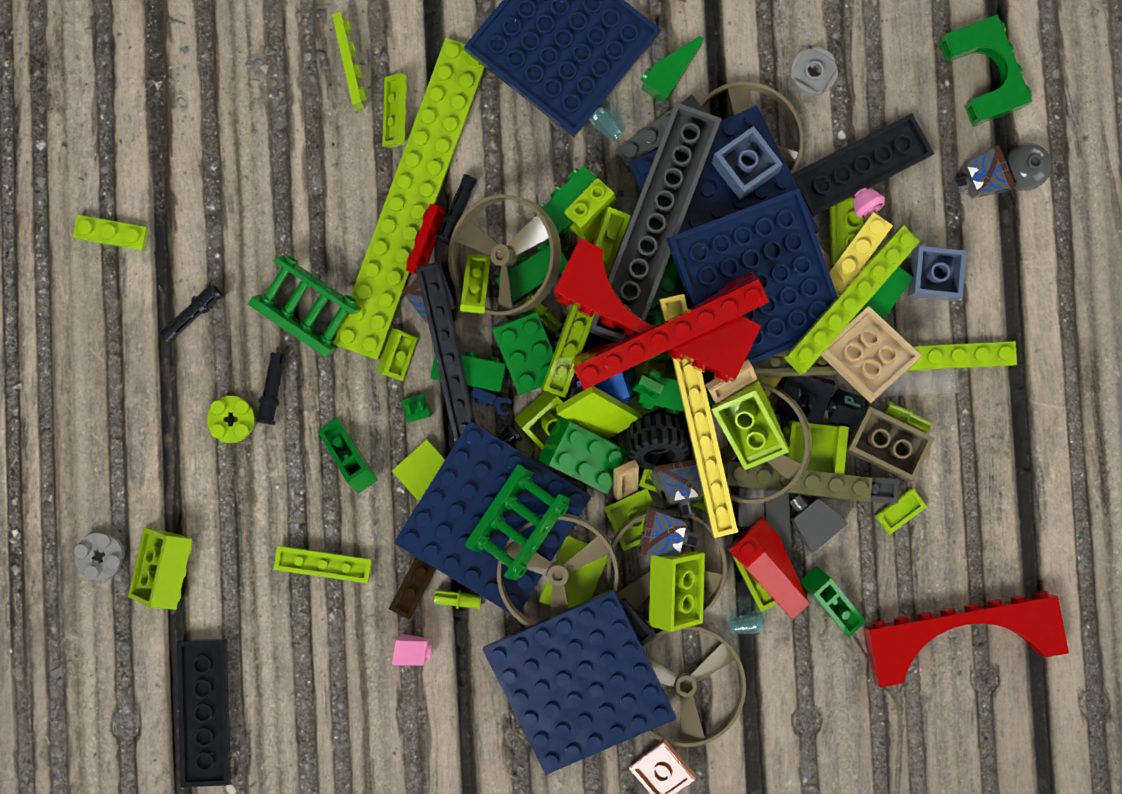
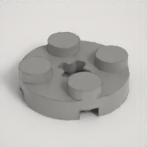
M819 47L799 52L790 67L791 83L798 91L806 95L820 96L822 93L827 92L833 86L838 76L834 56L827 50ZM817 67V72L820 75L812 77L809 75L808 68Z
M102 532L93 533L84 537L74 548L75 564L79 572L86 579L105 580L115 576L120 571L122 562L125 559V550L120 540L115 536ZM97 550L105 553L102 563L99 560H95L94 556Z

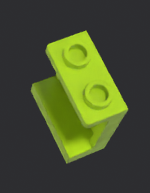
M595 179L565 210V215L574 222L570 229L579 238L589 243L597 235L606 207L620 211L615 193L601 180Z
M788 421V425H784L783 436L786 439L789 452L783 455L802 463L805 450L802 424L797 421ZM809 423L812 435V451L806 470L844 475L849 427Z

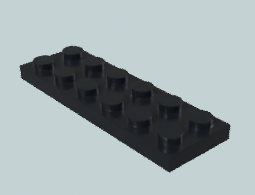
M913 113L792 173V176L814 217L853 197L859 190L863 188L869 189L928 159L935 153Z
M227 639L177 641L180 787L230 785Z

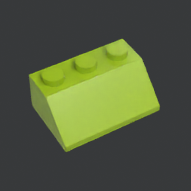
M144 527L128 597L150 608L176 610L181 599L183 579L187 573L188 557L192 551V539L180 534Z
M681 551L680 556L651 555L649 626L673 632L703 623L705 552Z

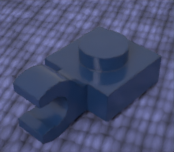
M476 387L473 388L471 396L475 398L474 403L484 407H488V404L494 405L500 415H508V413L501 410V405L503 403L512 405L510 399L498 397Z

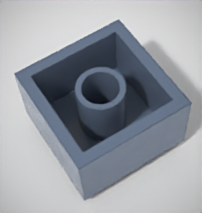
M754 126L717 151L711 162L739 200L777 175L783 165Z
M918 246L911 252L909 274L914 278L908 285L907 297L953 302L963 298L967 251Z

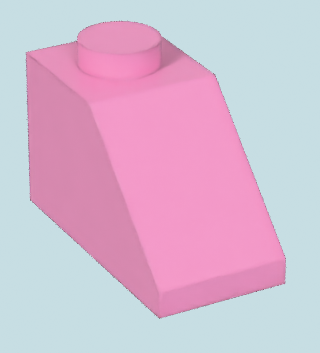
M401 634L395 642L392 665H424L426 659L430 660L433 645H429L430 638Z

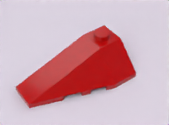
M761 516L727 550L793 620L810 603L778 533Z

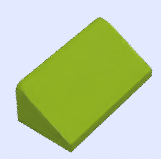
M392 328L376 372L403 381L419 337Z

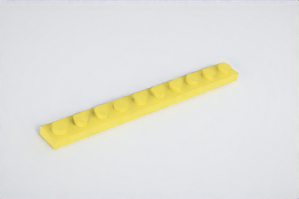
M874 212L829 272L837 296L860 272L893 227L892 224ZM758 377L760 383L776 387L782 377ZM769 390L765 391L767 397L771 394Z
M684 294L659 299L664 322L688 310ZM672 358L712 535L714 538L737 533V525L702 372L691 366L692 362L684 358L682 361Z

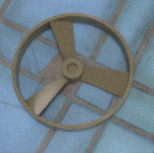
M734 82L713 90L699 102L701 107H703L712 98L728 92L733 114L736 115L748 109L749 90L760 92L774 99L788 113L796 131L797 151L778 146L791 174L794 173L802 156L804 144L803 129L797 112L782 94L763 84Z
M507 194L492 195L473 204L457 222L449 244L448 263L452 281L461 297L464 283L460 268L461 244L490 255L492 262L495 265L501 266L497 311L485 306L486 314L500 316L522 314L536 307L549 294L560 270L561 243L553 221L539 205L518 196ZM504 200H517L530 207L537 215L506 245L498 244L471 222L479 212L493 203ZM549 238L550 263L543 284L529 301L513 309L507 267L515 264L517 255Z
M763 383L760 384L764 392L769 390L779 395L797 414L802 424L805 438L803 461L799 463L785 455L767 461L790 483L778 493L765 498H745L729 492L730 499L735 502L762 503L783 495L801 479L811 457L812 435L804 412L788 394L776 387ZM690 438L691 455H692V458L695 459L694 452H693V447H692V443H691V438ZM731 445L719 449L723 466L737 457Z
M656 507L669 513L680 514L679 509L676 507L669 509ZM647 510L634 515L619 528L611 541L613 549H615L619 539L629 527L645 518ZM699 516L689 517L699 522L712 534L711 527ZM718 537L714 539L720 552L721 570L720 573L704 571V590L711 592L712 595L703 604V615L718 600L726 580V556ZM608 554L606 558V573L611 590L613 587L611 580L612 558ZM650 571L617 593L619 599L621 600L625 597L637 609L650 595ZM641 615L649 624V618Z
M567 513L559 517L558 520L580 524L595 533L597 537L566 563L560 561L552 563L535 552L527 564L528 570L547 576L548 582L552 585L550 617L569 609L564 586L568 580L569 572L608 554L611 555L615 572L612 589L617 591L618 562L608 538L593 523L579 516ZM526 521L516 531L521 533L533 524ZM508 538L503 551L515 559L523 547L511 538ZM499 561L497 583L501 598L507 609L518 621L527 627L537 623L522 614L509 599L503 584V563Z
M698 625L680 630L701 631L715 637L722 643L691 675L688 673L678 675L649 658L660 683L674 687L680 695V740L663 736L653 729L648 731V733L660 741L666 739L670 745L678 747L699 746L719 738L735 723L742 710L746 696L744 669L734 649L721 636ZM662 629L655 631L656 636L646 643L643 648L657 637L668 633V631ZM735 660L740 675V693L735 709L720 728L704 736L693 696L697 689V682Z

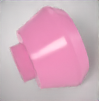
M863 188L854 195L855 215L859 218H868L873 212H878L884 206V196L874 189Z

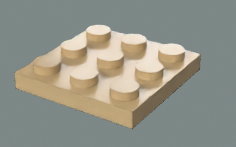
M869 306L853 319L821 354L870 403L877 399L922 356Z

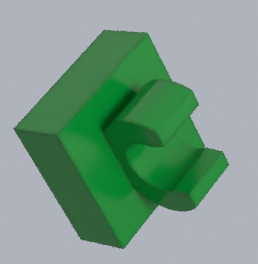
M652 369L647 377L642 375L635 382L632 390L655 400L661 395L664 385L658 383L661 373Z
M425 394L401 400L407 423L431 417Z

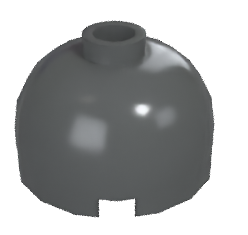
M1026 143L1017 145L1007 152L1004 157L1016 185L1013 188L1015 190H1034L1045 183L1051 174L1052 162L1050 155L1038 144Z

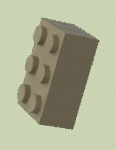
M868 406L865 407V414L856 429L851 431L846 452L906 481H915L935 438Z

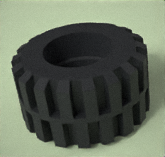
M668 414L647 415L644 418L637 419L636 422H632L627 429L630 461L636 460L642 469L653 470L655 466L681 462L688 458L690 451L687 426L679 417Z

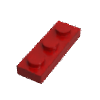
M430 204L428 210L424 212L423 224L420 232L415 237V246L412 254L407 258L406 270L417 276V266L429 263L437 241L434 239V235L438 234L443 222L441 218L447 213L437 205Z

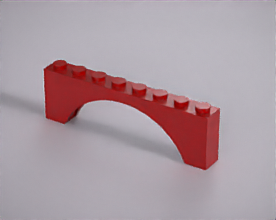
M580 238L554 290V296L557 297L556 301L567 307H570L572 304L580 308L579 312L587 317L592 318L595 315L602 319V324L614 329L615 326L624 329V334L629 337L654 327L629 311L616 296L605 272L603 249ZM739 316L722 326L709 330L667 351L670 352V357L678 361H682L684 358L692 362L691 366L701 372L708 370L715 373L714 378L721 382H733L736 380L762 325Z
M751 272L730 282L723 289L698 305L659 325L620 341L596 346L575 356L573 369L585 390L769 303V300L759 279Z
M1039 591L1034 593V597L1025 598V595L1010 597L1011 601L1002 602L1001 599L987 601V605L978 606L976 603L964 605L962 610L955 611V608H945L940 610V614L932 615L931 612L918 613L917 618L908 619V616L893 618L894 622L885 623L884 620L870 622V626L864 627L874 684L880 688L903 684L911 663L924 646L948 630L970 624H991L1007 628L1024 639L1036 654L1045 658L1068 654L1069 650L1058 596L1049 594L1048 591Z

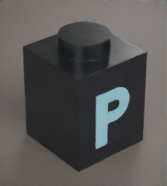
M837 389L834 396L830 398L826 408L828 411V421L856 429L865 414L864 397Z

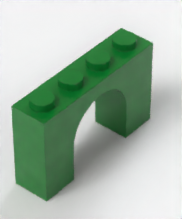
M998 15L947 33L939 40L947 63L970 54L978 53L990 57L999 68L1000 82L997 89L971 99L964 105L972 127L1025 108L1032 102L1031 89L1025 84L1023 69L1020 64H1017L1014 56V47L1008 42L1005 34V25L1000 21Z

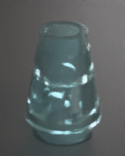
M602 106L589 119L593 128L612 141L623 132L608 109L605 110Z
M753 611L729 620L731 634L759 635V632L765 631L761 612L755 613Z

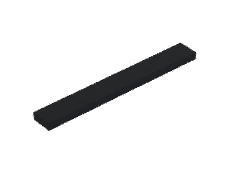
M441 262L417 266L416 271L454 442L456 443L468 422L471 420L476 423Z

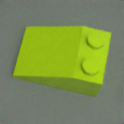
M758 379L716 404L713 401L711 410L744 470L789 452L788 445L770 401Z
M544 391L515 418L519 426L542 450L558 418L561 417L557 415L556 407L563 403L557 395Z

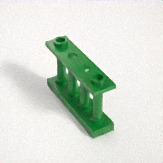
M282 255L275 257L273 261L281 266L276 277L265 294L252 296L247 305L325 358L333 355L338 347L332 343L333 336L347 313L349 312L352 315L358 313L361 307L356 304L357 301L351 296H343L297 264L298 261L292 256ZM290 272L301 281L285 308H280L274 303V297ZM308 286H311L320 295L305 320L300 321L294 317L293 311ZM328 299L339 305L340 308L325 333L319 334L313 330L314 327L312 325Z
M520 464L516 466L464 544L471 551L480 553L482 550L488 551L508 567L504 576L512 580H517L525 574L527 564L558 518L566 513L569 507L568 503L571 500L562 494H558L556 498L551 496L532 482L531 477L534 472ZM527 489L550 506L542 519L518 502V497L523 490ZM513 509L536 527L529 539L505 522L504 518L509 510ZM499 529L523 547L515 559L491 542V537L496 530Z

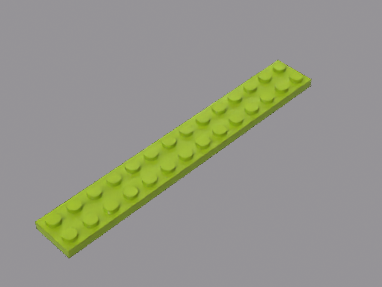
M446 37L351 293V297L357 301L356 304L361 307V310L353 315L349 312L339 326L333 342L336 346L378 361L402 298V290L405 289L410 276V272L406 270L407 258L412 254L415 246V237L420 232L423 224L424 212L428 210L430 204L436 205L486 68L464 51L465 44Z

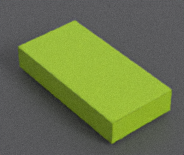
M910 488L898 497L897 504H888L873 516L885 532L890 535L927 508V506L915 489Z

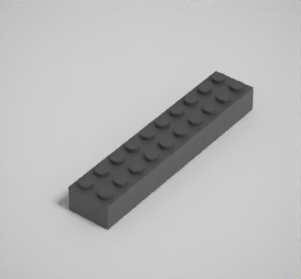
M678 102L674 105L608 278L613 291L623 305L643 321L647 319L671 255L666 238L679 234L722 119ZM594 315L590 326V333L614 342L629 337L624 334V329L615 326L614 329L601 323V318Z

